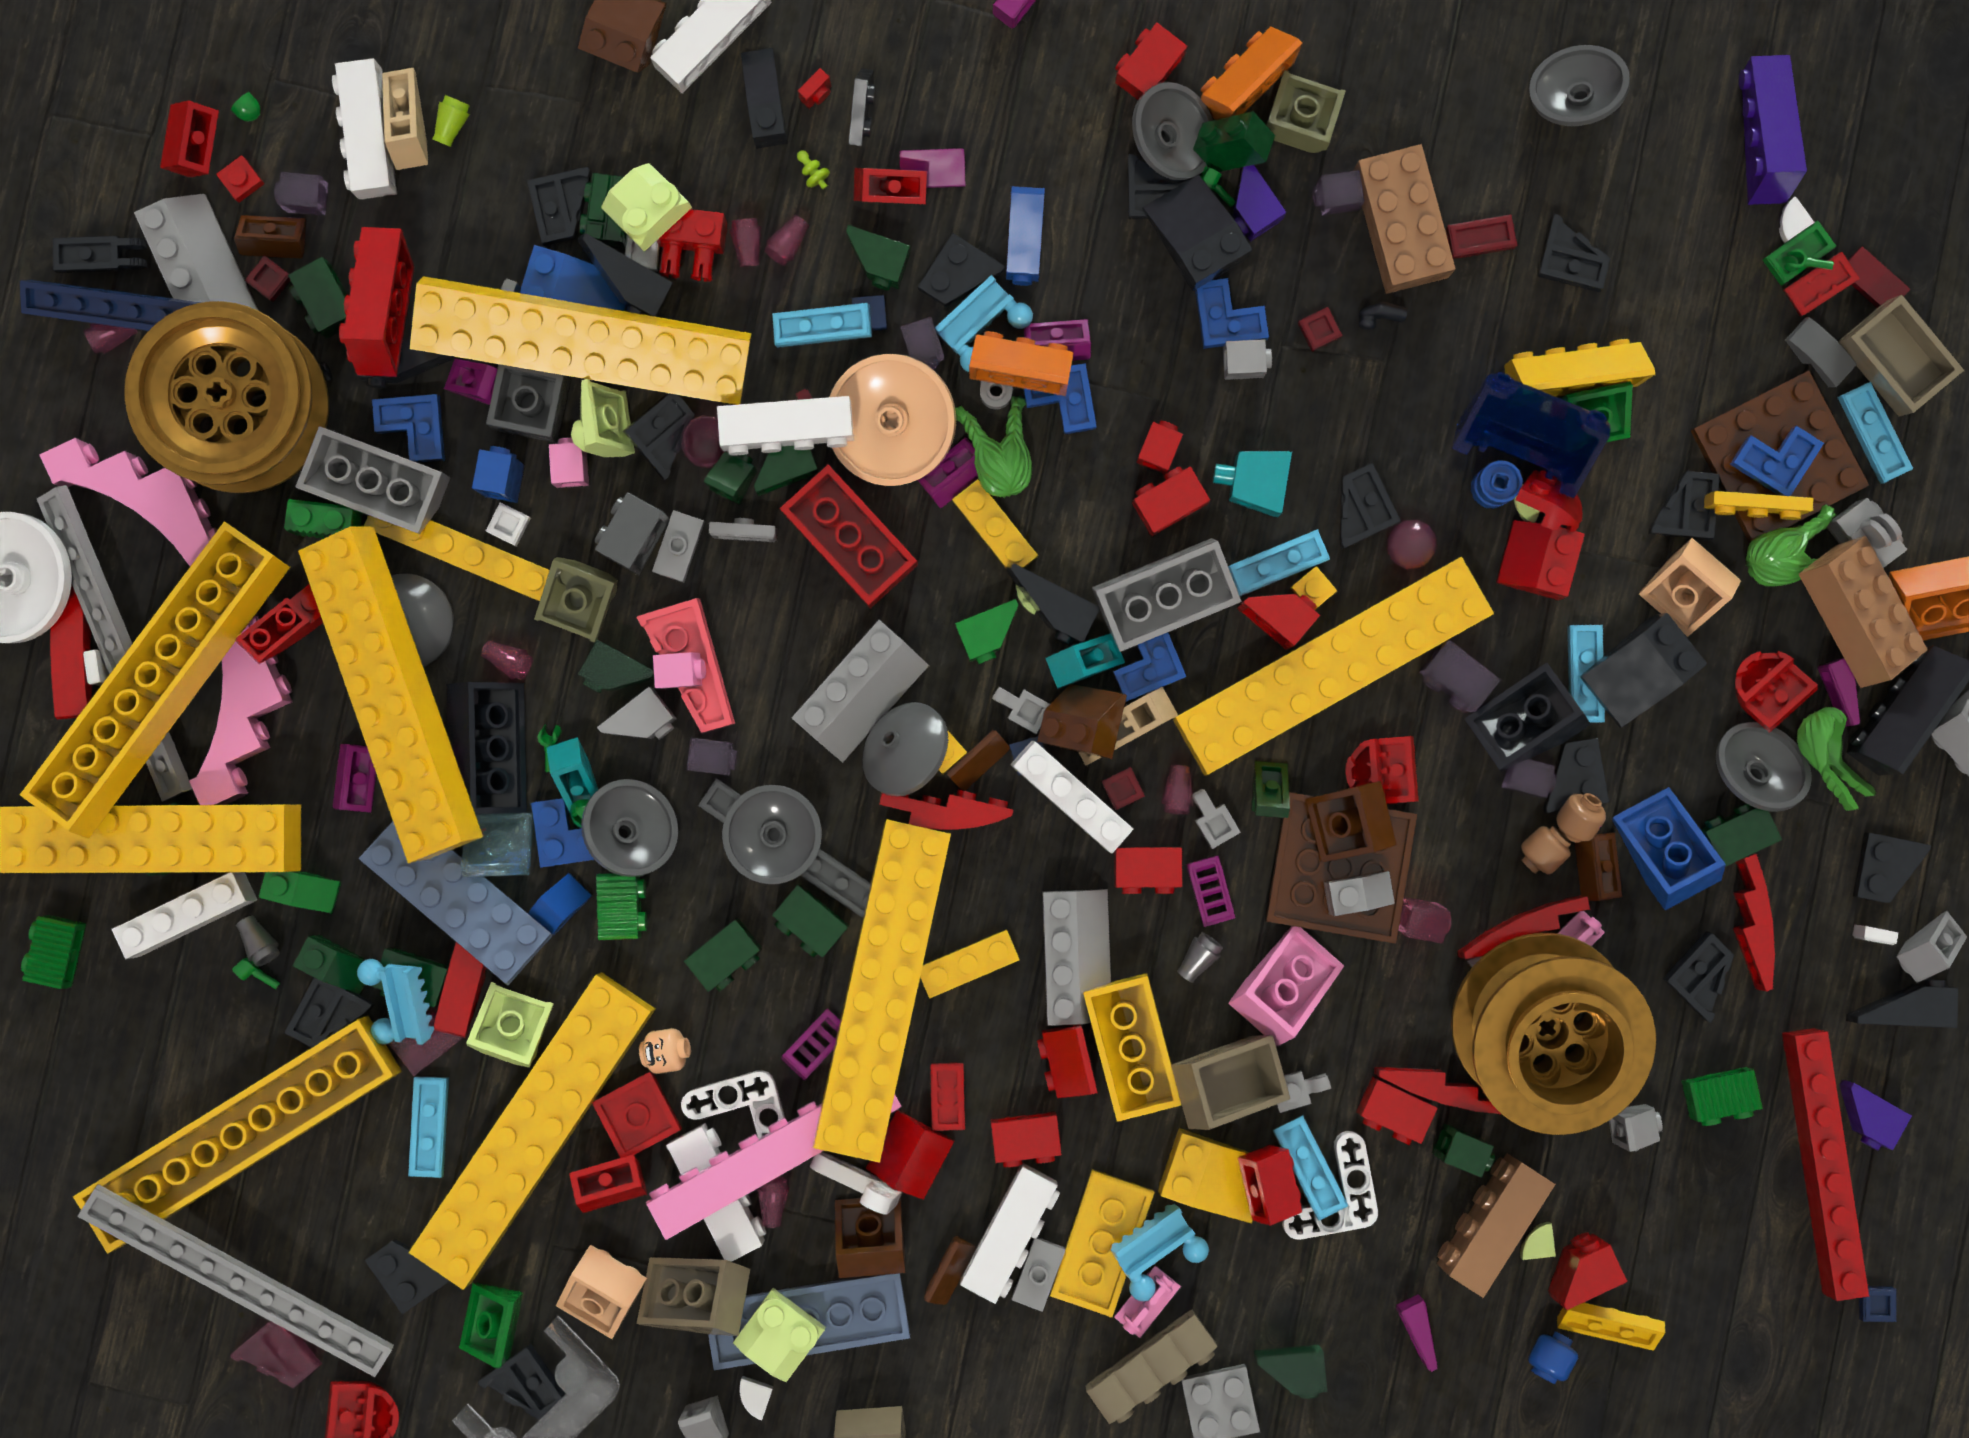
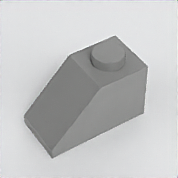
M648 687L597 728L601 733L647 739H652L656 736L658 739H661L674 729L672 723L677 718L653 688Z
M1389 871L1323 882L1329 915L1339 916L1395 904Z
M1946 911L1904 943L1897 958L1902 969L1910 974L1918 983L1950 968L1967 936L1948 911Z
M1646 1104L1626 1107L1621 1113L1609 1120L1612 1143L1630 1152L1660 1141L1659 1131H1662L1663 1128L1659 1112H1655L1654 1107Z
M718 1395L686 1405L678 1420L679 1427L685 1438H727L729 1435Z

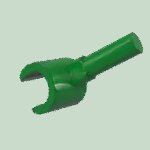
M1205 166L1200 177L1229 207H1232L1235 204V200L1222 186L1217 184L1222 174L1213 168Z
M1794 249L1786 254L1787 256H1794L1798 260V265L1794 263L1784 265L1785 270L1789 272L1797 271L1803 266L1833 269V261L1807 257L1806 253L1801 249Z
M544 724L538 734V742L544 746L545 772H550L547 747L555 745L561 735L559 725L555 726L553 736L547 734L546 724Z
M248 957L243 958L232 969L243 981L253 975L275 990L280 985V982L262 972L253 961H249Z

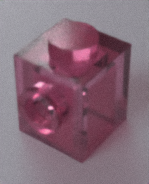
M1404 897L1398 931L1408 938L1443 943L1445 934L1451 928V912L1437 902Z

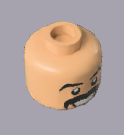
M674 1028L649 1032L639 1046V1056L642 1065L655 1074L681 1070L686 1063V1058H689L691 1055L689 1040L684 1038L681 1032Z

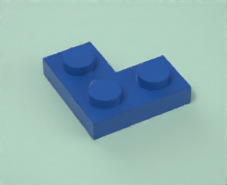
M1228 278L1211 280L1195 290L1203 349L1224 346L1226 341L1268 340L1269 334L1265 306L1232 310Z
M1086 363L1071 366L1066 396L1023 389L1027 408L1059 403L1064 434L1097 428Z
M438 394L372 400L374 432L383 434L407 431L409 460L416 463L445 461L441 404Z
M1797 425L1791 428L1777 451L1750 435L1746 438L1730 465L1775 494L1791 496L1824 443Z
M1168 632L1137 645L1143 660L1113 671L1121 693L1127 695L1126 702L1186 678Z
M563 798L531 803L540 868L594 860L584 843L582 828L570 830L568 810Z

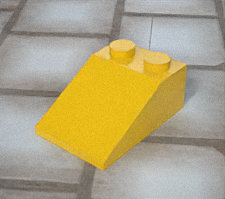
M1179 1128L1158 1188L1159 1194L1164 1198L1193 1208L1252 1223L1238 1157L1250 1152Z

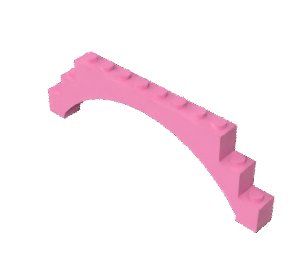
M77 438L39 454L54 485H67V487L75 485L91 489L112 497L133 509L153 524L175 546L189 566L193 564L217 532V529L212 528L207 518L211 516L207 504L202 498L199 499L194 488L197 487V482L181 477L166 468L145 476L148 474V469L139 456L136 457V455L123 451L96 463L99 461V456L95 448L90 443L88 444ZM254 616L243 632L257 622L259 618ZM235 641L223 657L222 699L217 727L209 752L197 777L189 780L200 805H226L248 794L245 787L248 784L247 778L241 768H236L235 764L270 748L267 741L270 738L269 732L262 721L258 722L257 718L292 702L289 693L292 692L291 686L284 675L280 676L275 665L278 663L277 655L258 664Z

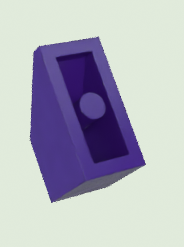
M1254 165L1242 167L1232 215L1243 235H1246L1251 242L1281 222L1286 214L1285 209Z
M1842 1079L1839 1084L1851 1128L1862 1135L1860 1142L1879 1151L1880 1147L1894 1150L1912 1116L1861 1086Z

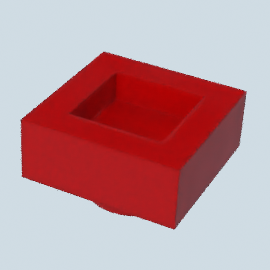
M819 68L798 90L800 101L808 109L815 103L817 105L821 104L829 96L830 88L832 87L830 77Z
M243 155L216 174L238 203L265 184Z

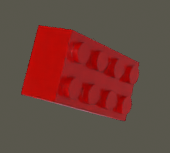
M362 227L360 239L354 243L356 262L355 268H350L349 271L351 291L350 295H346L344 299L346 320L345 323L340 324L339 338L340 342L346 346L347 359L349 362H352L357 375L397 377L414 265L402 229Z
M829 464L780 508L786 518L870 609L918 566L917 560Z

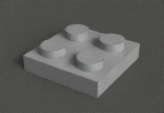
M1245 1364L1189 1375L1181 1380L1193 1438H1235L1260 1432Z

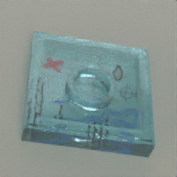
M533 814L476 815L483 837L463 846L462 876L529 875L534 825Z

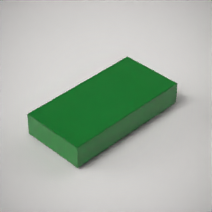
M1816 221L1762 261L1782 286L1807 268L1803 266L1794 272L1785 270L1784 265L1787 263L1798 265L1797 258L1787 256V253L1794 249H1801L1806 253L1807 257L1820 259L1837 246L1820 222Z

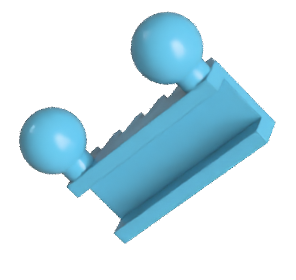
M992 275L935 327L937 334L956 354L960 355V364L967 372H969L973 347H969L967 344L974 340L976 334L980 335L984 328L989 326L1004 310L1007 311V319L1010 325L1017 329L1026 328L1033 319L1031 308L1025 303H1016L1014 298L1000 287Z
M367 959L359 965L357 976L363 984L372 986L382 981L390 1019L380 1018L371 1026L370 1032L378 1044H389L393 1040L401 1042L405 1038H414L417 1044L423 1045L431 1038L435 1029L434 1026H428L432 1015L426 1014V1011L430 1005L423 1002L427 991H421L425 981L424 979H418L422 967L387 964L383 967L375 959Z
M1175 1204L1166 1205L1164 1212H1156L1154 1219L1145 1220L1143 1227H1135L1133 1234L1124 1235L1122 1242L1113 1243L1112 1249H1110L1125 1275L1130 1279V1293L1138 1301L1150 1300L1156 1291L1154 1280L1150 1276L1142 1274V1272L1181 1244H1183L1185 1258L1192 1263H1200L1208 1256L1209 1246L1203 1238L1195 1236L1193 1229L1188 1226L1181 1214L1183 1212Z

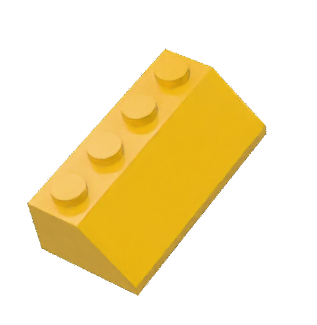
M1629 339L1609 342L1610 346L1600 348L1597 347V343L1584 344L1577 347L1578 351L1565 352L1564 347L1546 350V355L1533 356V352H1522L1513 355V359L1504 365L1510 404L1563 397L1566 394L1631 381L1633 387H1637L1655 375V368L1641 342L1630 343Z
M1148 973L1117 980L1083 992L1117 1122L1181 1106Z

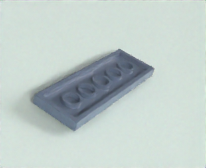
M393 821L359 857L367 867L506 985H509L553 936L477 870L470 867L469 872V864L467 865L468 868L465 869L467 862L453 850L430 859L408 863Z
M901 1273L854 1277L777 1290L826 1326L825 1331L807 1355L910 1338ZM769 1292L746 1295L739 1333ZM708 1334L714 1370L756 1364L734 1345L733 1341L737 1336Z

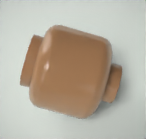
M1590 793L1573 794L1567 798L1557 814L1556 821L1559 832L1566 839L1575 843L1590 841L1604 824L1606 812L1602 807L1601 800Z
M1541 826L1522 843L1521 849L1525 854L1522 861L1535 874L1539 870L1545 874H1552L1571 856L1570 849L1568 848L1571 842L1562 836L1555 826H1552L1550 829Z

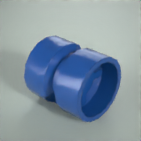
M1498 460L1488 464L1474 476L1471 482V493L1474 500L1485 508L1495 509L1505 505L1518 495L1522 487L1521 473L1514 464L1508 461Z

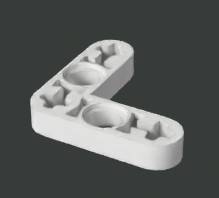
M763 1070L692 1089L686 1093L681 1102L683 1113L693 1120L749 1105L758 1139L764 1136V1133L770 1132L768 1126L763 1125L760 1121L762 1110L771 1108L778 1114V1120L785 1118L775 1080L769 1072ZM756 1077H760L762 1082H768L769 1086L764 1089L765 1094L760 1095L758 1090H753L747 1093L748 1100L743 1099L744 1091L739 1081L744 1080L745 1087L753 1085L756 1082ZM732 1086L736 1089L738 1097L734 1103L726 1104L721 1101L719 1092L722 1087ZM708 1090H713V1100L718 1108L712 1109V1102L703 1105L700 1113H697L695 1108H689L688 1104L693 1100V1095H697L698 1100H703L710 1097Z
M1344 1131L1334 1141L1342 1193L1348 1207L1338 1211L1339 1219L1333 1226L1323 1225L1321 1220L1318 1221L1314 1214V1220L1318 1226V1229L1314 1230L1313 1225L1307 1223L1301 1225V1231L1296 1232L1294 1227H1289V1223L1294 1222V1216L1283 1220V1229L1291 1238L1301 1240L1369 1227L1376 1221L1378 1208L1367 1149L1363 1138L1357 1133ZM1351 1138L1354 1143H1358V1147L1353 1149V1154L1356 1161L1362 1159V1164L1351 1163L1344 1167L1343 1162H1350L1348 1152L1341 1150V1146L1347 1143L1346 1139ZM1360 1170L1364 1173L1365 1181L1361 1187L1352 1188L1348 1185L1347 1177L1351 1171ZM1368 1191V1196L1361 1197L1364 1206L1370 1208V1212L1365 1214L1366 1219L1361 1220L1358 1215H1354V1211L1359 1210L1358 1200L1356 1197L1350 1199V1194L1361 1195ZM1301 1206L1302 1213L1297 1215L1302 1220L1312 1219L1309 1212L1313 1211L1311 1206Z
M824 1152L814 1156L810 1164V1168L863 1193L860 1203L881 1214H888L893 1210L902 1192L891 1188L877 1176Z

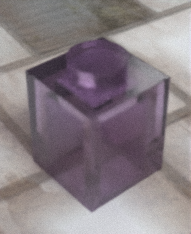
M1360 170L1322 175L1316 184L1317 187H1313L1314 204L1316 207L1320 206L1321 216L1360 210L1365 202Z
M280 173V182L275 184L274 196L278 202L277 204L288 213L325 216L328 183L320 175Z
M928 317L900 327L909 357L922 361L932 369L940 365L939 361L944 360V353L932 318Z
M691 737L687 770L729 776L730 769H736L738 751L733 750V743Z
M1531 759L1525 760L1506 769L1502 788L1537 798H1547L1548 793H1552L1556 785L1557 775L1553 774L1555 766Z

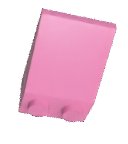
M1291 926L1244 980L1228 1004L1262 1034L1273 1035L1275 1045L1279 1046L1295 1038L1344 965L1301 927Z

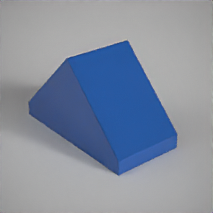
M568 873L537 900L528 914L554 936L593 895Z

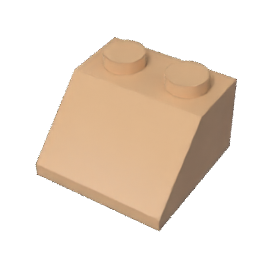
M1691 538L1666 561L1640 591L1639 595L1659 613H1668L1681 631L1688 637L1733 598L1741 580L1696 540Z
M590 1245L572 1272L556 1307L613 1339L647 1278L641 1275L634 1267L626 1266L614 1259L607 1251Z

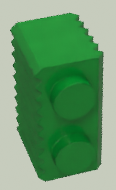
M289 499L284 528L287 532L297 536L320 537L324 539L350 526H361L363 513L343 505Z
M615 873L596 874L598 940L641 938L642 931H647L646 911L641 912L640 899L646 898L645 879H640V876L626 877Z
M51 915L38 916L29 929V939L32 940L29 953L25 954L21 963V971L24 972L23 981L58 989L71 988L86 923Z
M1742 1067L1682 1080L1689 1117L1694 1121L1701 1122L1702 1126L1722 1123V1117L1733 1115L1734 1119L1749 1118L1754 1116L1753 1111L1763 1109L1754 1069Z

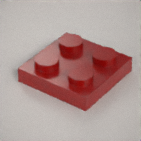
M651 1071L592 1102L620 1158L635 1155L682 1129L654 1073Z

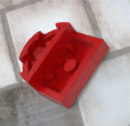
M1534 470L1520 488L1515 499L1520 503L1545 513L1541 526L1555 531L1561 525H1565L1570 532H1574L1582 521V504L1575 490L1559 481L1556 475L1548 471L1542 470L1539 472Z
M1759 651L1748 656L1740 664L1735 680V692L1740 706L1769 733L1818 690V684L1793 664L1794 658L1780 651H1777V653H1762Z
M1413 736L1370 739L1359 744L1360 746L1349 756L1345 773L1350 788L1381 781L1386 804L1419 801Z
M369 1381L330 1382L325 1438H390L394 1436L398 1427L399 1412L393 1398L383 1387Z

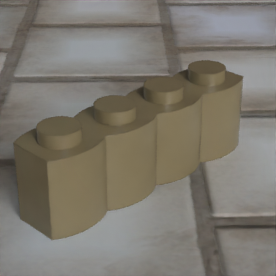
M1192 1309L1176 1319L1166 1329L1151 1337L1139 1348L1127 1354L1111 1368L1091 1380L1085 1386L1086 1392L1109 1424L1115 1421L1118 1424L1122 1423L1133 1415V1408L1141 1402L1148 1404L1154 1401L1161 1394L1159 1389L1169 1382L1175 1385L1188 1375L1186 1370L1196 1363L1200 1366L1211 1360L1215 1355L1213 1351L1217 1348V1344Z

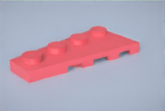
M695 598L637 616L636 618L641 627H644L651 639L650 643L659 655L693 652L700 653V658L704 660L706 676L702 679V686L678 688L685 705L701 733L735 724L701 600Z

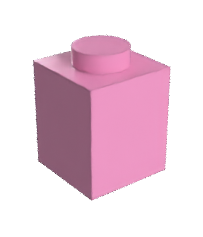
M572 438L558 439V444H549L551 484L556 488L589 486L587 452L577 447L573 443Z
M700 653L653 655L655 688L702 686V679L706 676V666L704 660L700 658Z

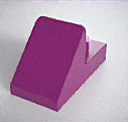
M454 359L444 389L490 405L498 369L488 364Z

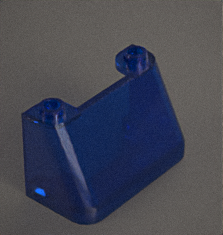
M1498 372L1496 374H1489L1462 413L1457 423L1452 449L1467 455L1473 446H1479L1478 450L1485 452L1489 445L1546 468L1545 478L1551 480L1554 475L1561 482L1559 492L1575 498L1609 439L1611 427L1607 417L1599 411H1589L1515 381L1505 373Z

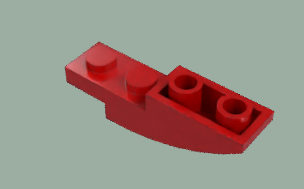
M310 584L290 600L285 598L235 639L258 664L281 653L323 623Z
M957 790L956 796L949 794L947 807L940 806L942 799L923 795L922 800L919 801L909 798V794L889 796L882 793L879 805L911 812L909 824L928 829L952 830L980 827L1011 817L1013 814V809L1007 808L1008 801L989 797L988 803L975 800L977 794Z

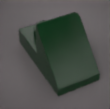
M1255 761L1251 810L1255 812V816L1289 817L1288 764Z

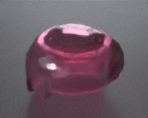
M699 416L692 419L683 430L681 437L682 450L689 461L696 466L711 468L725 452L720 447L718 418Z
M1419 519L1401 521L1392 529L1387 539L1388 554L1395 564L1404 569H1419L1425 566L1433 558L1437 548L1435 533L1430 525Z

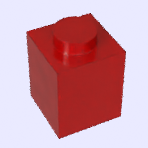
M1160 421L1159 424L1153 422L1136 463L1167 474L1183 436L1182 433L1177 432L1178 427L1166 421Z

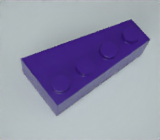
M1790 55L1751 56L1747 65L1739 74V87L1743 95L1748 205L1787 203L1807 172Z

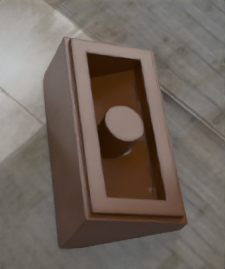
M241 215L234 237L239 254L245 256L265 255L266 257L303 258L306 219Z
M992 730L947 772V775L962 791H966L1003 757L1010 747L996 730Z
M1615 832L1596 834L1590 841L1575 843L1581 896H1587L1588 901L1622 897Z
M958 1236L952 1238L924 1292L926 1302L941 1305L948 1303L975 1252L976 1247Z

